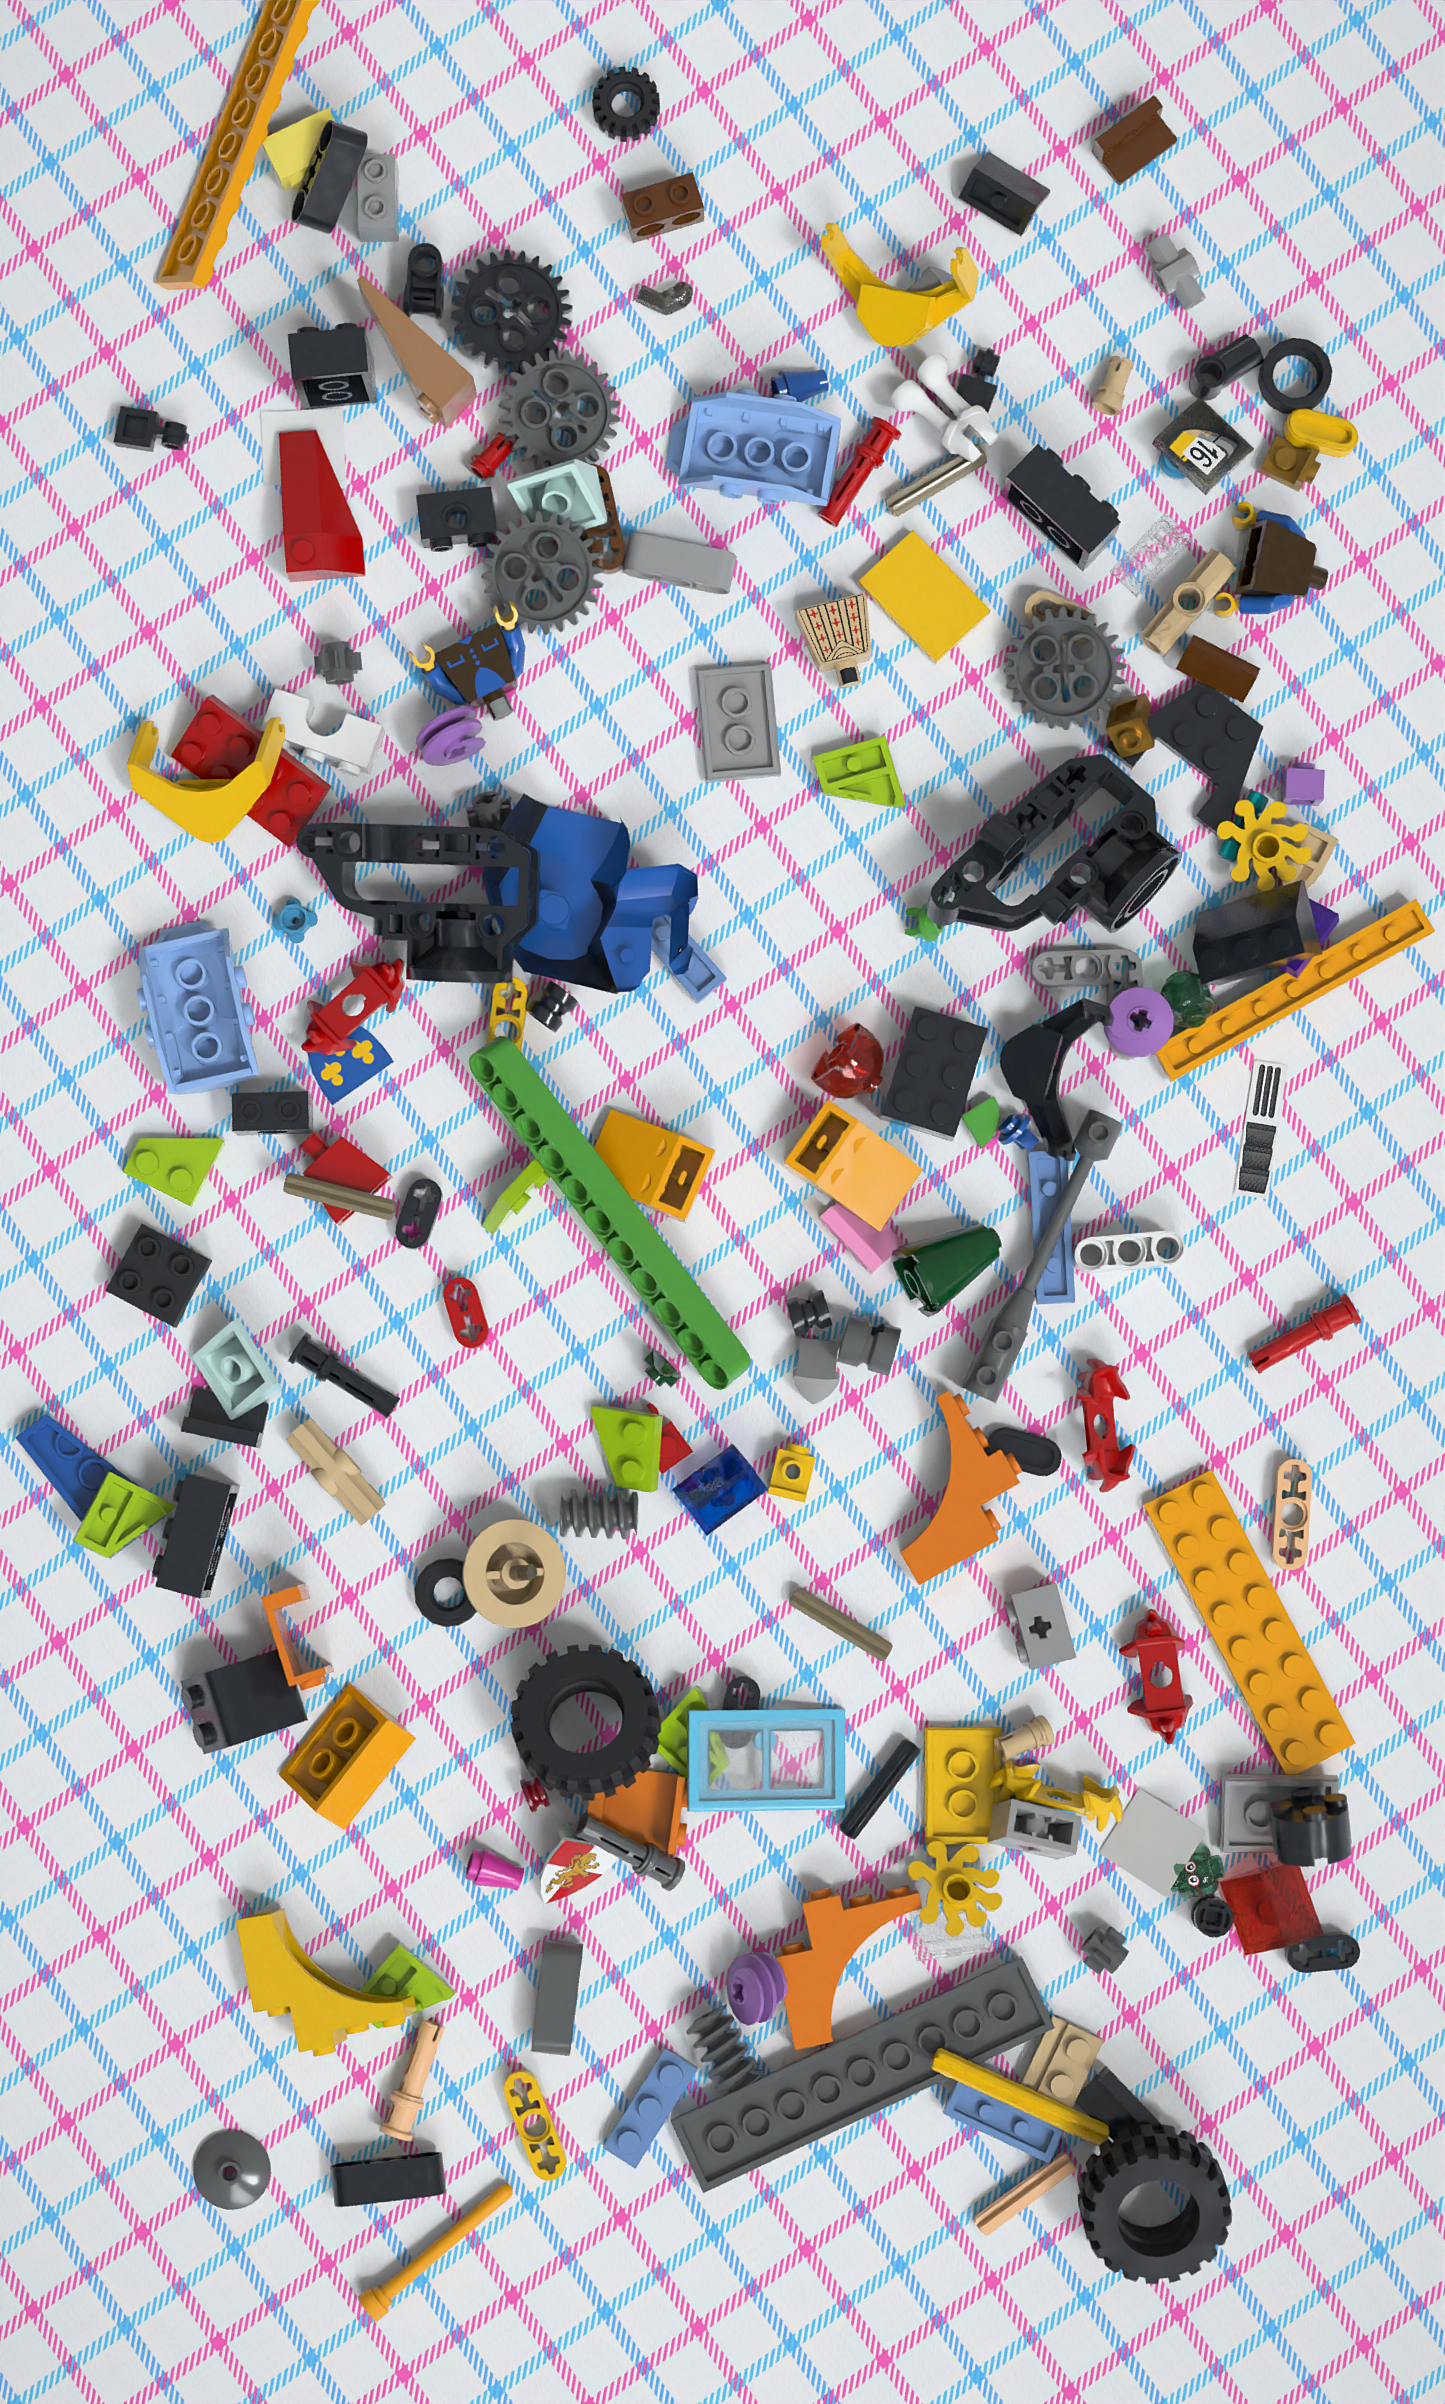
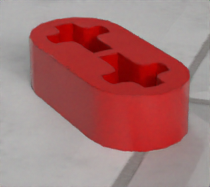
M462 1277L454 1278L447 1283L443 1292L444 1302L454 1335L462 1346L469 1349L479 1348L488 1340L489 1326L478 1290L469 1279ZM459 1284L465 1290L470 1289L472 1294L466 1297L469 1310L463 1312L460 1303L457 1300L451 1301L450 1295L456 1292L455 1286ZM471 1315L473 1324L475 1326H482L483 1332L477 1334L478 1340L475 1342H471L469 1337H462L461 1331L467 1328L464 1316Z

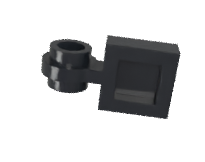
M987 348V351L979 349L972 368L973 371L979 373L977 378L963 373L956 390L969 405H979L987 413L990 411L998 386L986 382L985 378L986 375L994 377L1001 356L994 354L995 350Z
M120 406L114 444L117 447L153 452L155 440L160 438L162 439L161 446L171 450H183L184 444H188L190 435L187 433V426L178 422L167 421L164 427H158L160 415L157 411Z

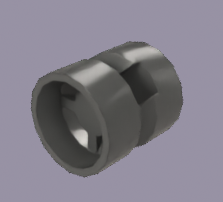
M850 1314L837 1362L854 1367L865 1363L868 1371L889 1376L902 1329L883 1323L873 1327L871 1320Z

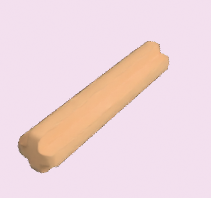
M1065 2152L1059 2153L1051 2159L1050 2163L1044 2164L975 2215V2224L985 2236L991 2234L1075 2172L1074 2163Z

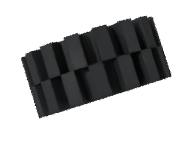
M625 66L619 67L618 73H614L613 69L608 71L607 78L601 77L598 80V88L594 87L592 100L594 118L599 123V129L603 133L608 131V137L615 139L616 136H620L621 142H627V137L633 136V141L640 139L641 133L647 136L651 132L650 127L656 126L658 122L657 116L660 115L659 92H657L655 82H650L647 73L644 72L640 75L638 68L632 67L631 72H626ZM621 92L634 93L641 102L638 112L630 117H622L616 114L612 108V101L616 95Z

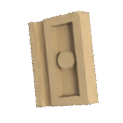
M1051 2015L1050 2018L1055 2028L1042 2034L1019 2084L1073 2108L1104 2040Z

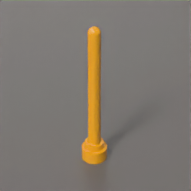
M509 2184L500 2185L382 2287L377 2285L374 2289L369 2287L358 2297V2300L366 2312L378 2322L389 2312L388 2307L393 2304L392 2298L512 2196L513 2188Z

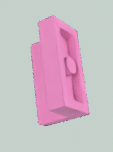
M837 1203L827 1209L819 1218L824 1226L870 1274L874 1273L892 1256V1251L903 1245V1241L887 1224L878 1232Z

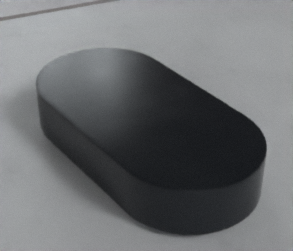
M999 1428L993 1431L987 1439L990 1447L986 1448L988 1456L999 1449L1002 1450L1004 1455L1012 1452L1021 1470L1032 1475H1051L1059 1468L1062 1461L1061 1450L1055 1442L1013 1428Z

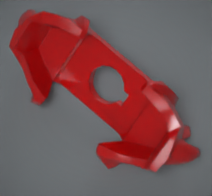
M397 958L390 964L382 961L371 966L352 961L350 966L355 979L325 1006L309 1000L307 1006L311 1020L305 1030L306 1040L301 1045L302 1050L308 1053L318 1052L323 1056H328L352 1049L356 1046V1042L354 1039H347V1037L377 1009L387 1003L386 1011L388 1013L394 1012L405 987V982L402 978L404 971L402 959ZM362 994L366 998L363 1001L364 1007L360 1014L349 1016L344 1013L342 1005L347 997Z
M1088 1358L1086 1363L1092 1370L1084 1371L1077 1375V1380L1084 1381V1385L1077 1388L1076 1398L1082 1400L1087 1452L1082 1455L1085 1466H1092L1094 1470L1087 1473V1478L1093 1481L1103 1480L1099 1491L1104 1493L1115 1488L1119 1482L1130 1478L1128 1471L1136 1446L1129 1444L1122 1450L1118 1448L1113 1408L1115 1396L1127 1401L1130 1399V1395L1119 1377V1367L1107 1365L1096 1358ZM1097 1414L1104 1418L1106 1424L1102 1439H1100V1435L1094 1429V1419Z
M1150 1609L1146 1612L1144 1619L1136 1623L1132 1642L1119 1649L1120 1654L1130 1658H1136L1138 1652L1145 1704L1142 1698L1133 1701L1128 1706L1127 1712L1143 1717L1150 1731L1160 1734L1164 1742L1170 1745L1175 1740L1176 1731L1185 1726L1189 1710L1194 1704L1190 1694H1185L1183 1699L1177 1649L1180 1651L1185 1648V1640L1180 1638L1169 1620L1160 1618L1156 1610ZM1163 1661L1164 1666H1167L1172 1672V1680L1168 1686L1160 1688L1154 1686L1149 1677L1151 1670L1155 1667V1662Z

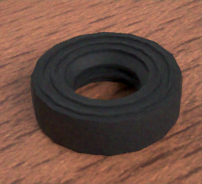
M454 1558L438 1559L427 1565L418 1576L414 1588L415 1603L421 1614L431 1623L443 1627L459 1626L470 1620L477 1612L464 1589L462 1579L464 1561ZM447 1577L458 1580L464 1591L461 1602L450 1608L441 1606L434 1597L435 1585L439 1580Z

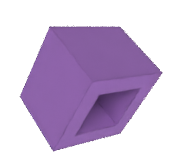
M1293 763L1292 768H1286L1282 774L1281 802L1285 805L1319 806L1324 800L1325 770L1315 769V764Z

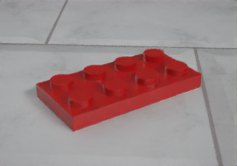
M212 694L206 697L171 754V757L201 780L234 779L255 761L263 733ZM282 748L270 785L246 815L287 847H291L296 843L297 834L300 829L309 823L332 786Z

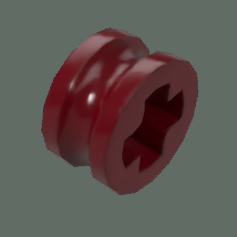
M536 1776L531 1781L520 1780L524 1796L532 1813L537 1811L539 1805L550 1806L546 1790Z

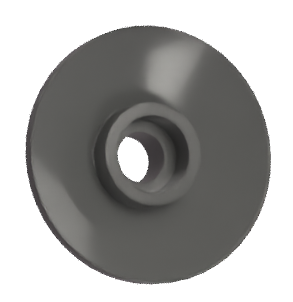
M241 2131L221 2132L208 2139L198 2151L193 2166L194 2181L200 2194L212 2205L227 2210L241 2209L257 2201L266 2190L271 2176L270 2158L264 2146L255 2137ZM226 2166L235 2167L237 2177L234 2179L226 2178L223 2172Z

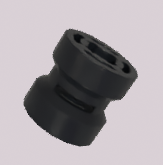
M549 980L542 988L543 995L540 997L541 1000L532 1001L526 1011L541 1024L556 1033L563 1024L561 1016L572 1012L579 1002L559 985Z
M822 1290L812 1292L808 1297L809 1300H801L797 1297L785 1300L795 1336L806 1334L810 1328H813V1325L820 1329L833 1326Z
M1206 1895L1199 1898L1193 1904L1191 1920L1193 1925L1202 1934L1208 1937H1220L1231 1929L1233 1913L1228 1904L1214 1895Z

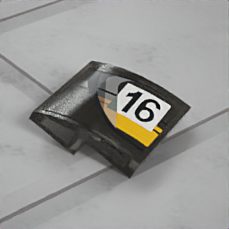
M1201 397L1173 420L1152 442V445L1205 495L1226 475L1228 476L1254 450Z

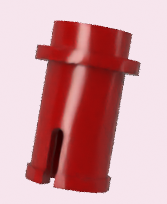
M501 432L495 435L496 437L479 455L474 454L471 457L472 462L469 464V468L483 481H486L488 477L493 478L496 475L495 470L514 452L511 451L514 443L510 439L505 443V438Z

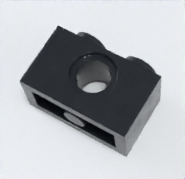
M491 486L416 495L420 535L424 548H431L432 552H445L452 550L453 545L468 543L469 547L479 548L487 546L491 540H498L495 533L497 531ZM455 514H463L468 518V521L462 528L455 529L448 525L449 518Z
M309 1091L231 1093L232 1132L237 1136L313 1133V1096Z

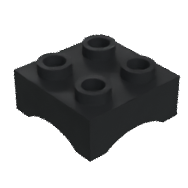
M141 1223L105 1291L177 1328L212 1260Z

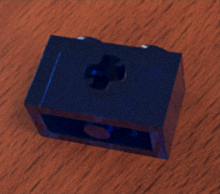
M734 1444L730 1445L672 1489L706 1536L768 1490L751 1464Z

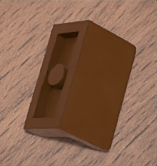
M1155 95L1094 141L1092 153L1118 185H1122L1177 142V137L1160 117L1163 105Z
M1194 634L1176 667L1178 671L1241 703L1246 699L1261 669Z

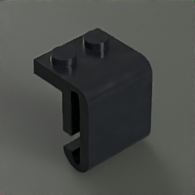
M277 1649L180 1681L182 1685L181 1699L185 1708L190 1711L194 1723L193 1736L197 1745L202 1748L204 1755L308 1720L297 1684L289 1687Z

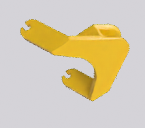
M827 223L825 225L827 235L822 234L821 236L822 250L836 274L857 303V317L872 339L880 345L887 347L911 345L974 301L979 271L967 248L956 247L954 250L956 259H951L950 271L954 279L932 290L921 292L906 291L895 288L880 280L850 247L838 224Z
M280 717L269 718L255 761L234 779L177 780L173 783L149 769L158 744L159 732L158 728H152L154 721H143L127 762L132 789L196 839L208 843L222 841L242 821L254 803L270 785L285 740V725L279 724L281 721Z

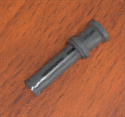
M584 1813L578 1819L574 1828L575 1836L581 1837L631 1864L632 1869L637 1875L641 1877L647 1875L660 1882L661 1887L667 1891L673 1890L683 1877L686 1864L681 1858L676 1857L673 1859L661 1853L658 1846L653 1843L641 1844L618 1830L596 1820L587 1813Z

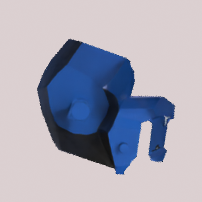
M523 794L500 827L501 830L514 832L540 852L539 922L514 947V959L522 970L527 973L613 994L631 992L641 985L644 977L650 972L654 918L668 915L671 918L669 966L673 970V975L684 974L689 969L693 947L688 944L689 915L692 914L699 899L697 874L681 864L627 869L631 854V844L628 829L622 819L621 823L547 806ZM492 843L489 851H504L505 844ZM485 866L482 880L489 904L517 906L519 869L516 867ZM497 914L494 918L502 932L504 922L501 916Z

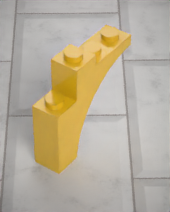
M284 1908L252 1914L236 1920L253 2013L267 2011L268 2017H273L291 2012L299 2052L312 2050L313 2056L336 2052L335 2046L347 2040V2034L369 2030L370 2023L381 2021L383 2028L406 2023V2016L417 2011L414 1995L403 1997L372 1995L348 1987L329 1976L315 1964L297 1941L287 1920Z

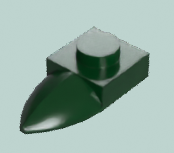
M656 1349L644 1359L649 1365L644 1371L659 1387L666 1382L672 1388L682 1378L678 1371Z

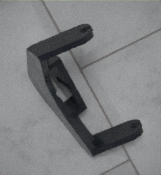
M1086 998L1080 999L1042 1023L1033 1024L1013 1036L1005 1043L1000 1055V1067L1013 1097L1025 1101L1043 1139L1046 1153L1057 1159L1058 1156L1063 1157L1065 1161H1074L1076 1150L1059 1096V1081L1064 1060L1074 1042L1095 1024L1101 1022L1104 1026H1112L1114 1021V1015L1109 1006Z

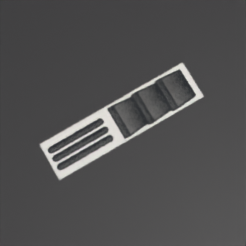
M1254 1060L1234 1194L1268 1199L1288 1065Z

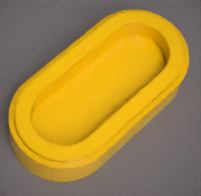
M1296 409L1292 411L1283 425L1284 436L1292 445L1310 451L1314 447L1320 450L1319 453L1341 458L1349 455L1358 443L1357 429L1350 421L1310 409Z

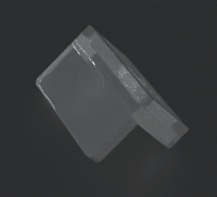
M975 1902L977 1909L984 1911L987 1916V1910L979 1902ZM938 1907V1919L933 1924L928 1925L922 1923L919 1919V1912L922 1909L909 1913L916 1961L993 1952L988 1917L983 1926L974 1928L966 1921L965 1911L958 1914L964 1923V1929L959 1936L951 1937L945 1932V1925L948 1921L942 1907Z

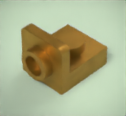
M1276 436L1259 473L1299 492L1304 481L1312 484L1321 466V463L1315 461L1320 450L1313 447L1310 452Z
M1146 693L1111 704L1112 709L1109 711L1106 730L1119 756L1124 758L1154 748L1155 739L1147 726L1151 703Z

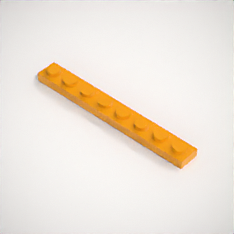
M1414 899L1323 951L1321 955L1314 956L1298 978L1284 973L1170 1038L1154 1054L1170 1082H1173L1431 935L1435 930L1417 899Z

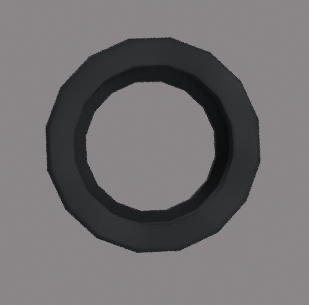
M1292 338L1279 342L1269 350L1259 369L1258 385L1262 397L1269 406L1283 414H1290L1296 409L1312 410L1321 403L1329 389L1333 370L1329 357L1319 345L1308 339ZM1291 355L1301 356L1309 360L1317 373V382L1314 389L1306 396L1299 398L1288 397L1281 393L1273 380L1274 368L1277 363L1284 357Z

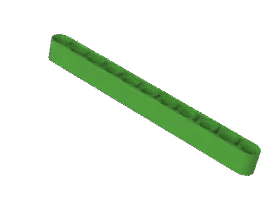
M498 1036L473 1053L469 1058V1066L474 1077L696 1370L714 1389L723 1390L727 1388L750 1367L751 1360L747 1350L517 1046L507 1037Z

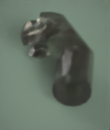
M681 281L660 293L643 285L637 295L636 302L662 315H671L690 304L693 288L689 283Z

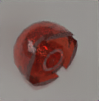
M855 1023L836 1037L835 1041L839 1044L830 1054L827 1050L824 1051L811 1073V1079L822 1091L833 1097L845 1100L856 1098L864 1092L871 1094L883 1080L880 1072L884 1066V1051L880 1041L867 1028H864L860 1023Z

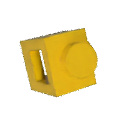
M788 1443L786 1450L778 1449L767 1494L805 1503L816 1459L815 1457L808 1456L810 1448ZM790 1464H795L800 1469V1475L796 1479H789L785 1474V1469Z

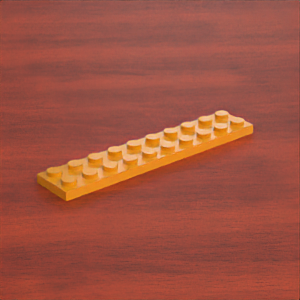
M320 0L265 1L155 282L164 289H204L205 285L211 280L214 273V261L218 251L226 243L228 237L227 228L230 220L240 207L241 192L245 182L254 171L255 164L253 161L259 147L267 138V125L272 113L281 102L280 92L283 84L293 71L295 65L294 56L299 44L307 35V23L312 10L318 5Z

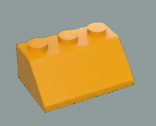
M349 1684L278 1775L316 1813L345 1830L405 1754L416 1737L387 1711L355 1686Z

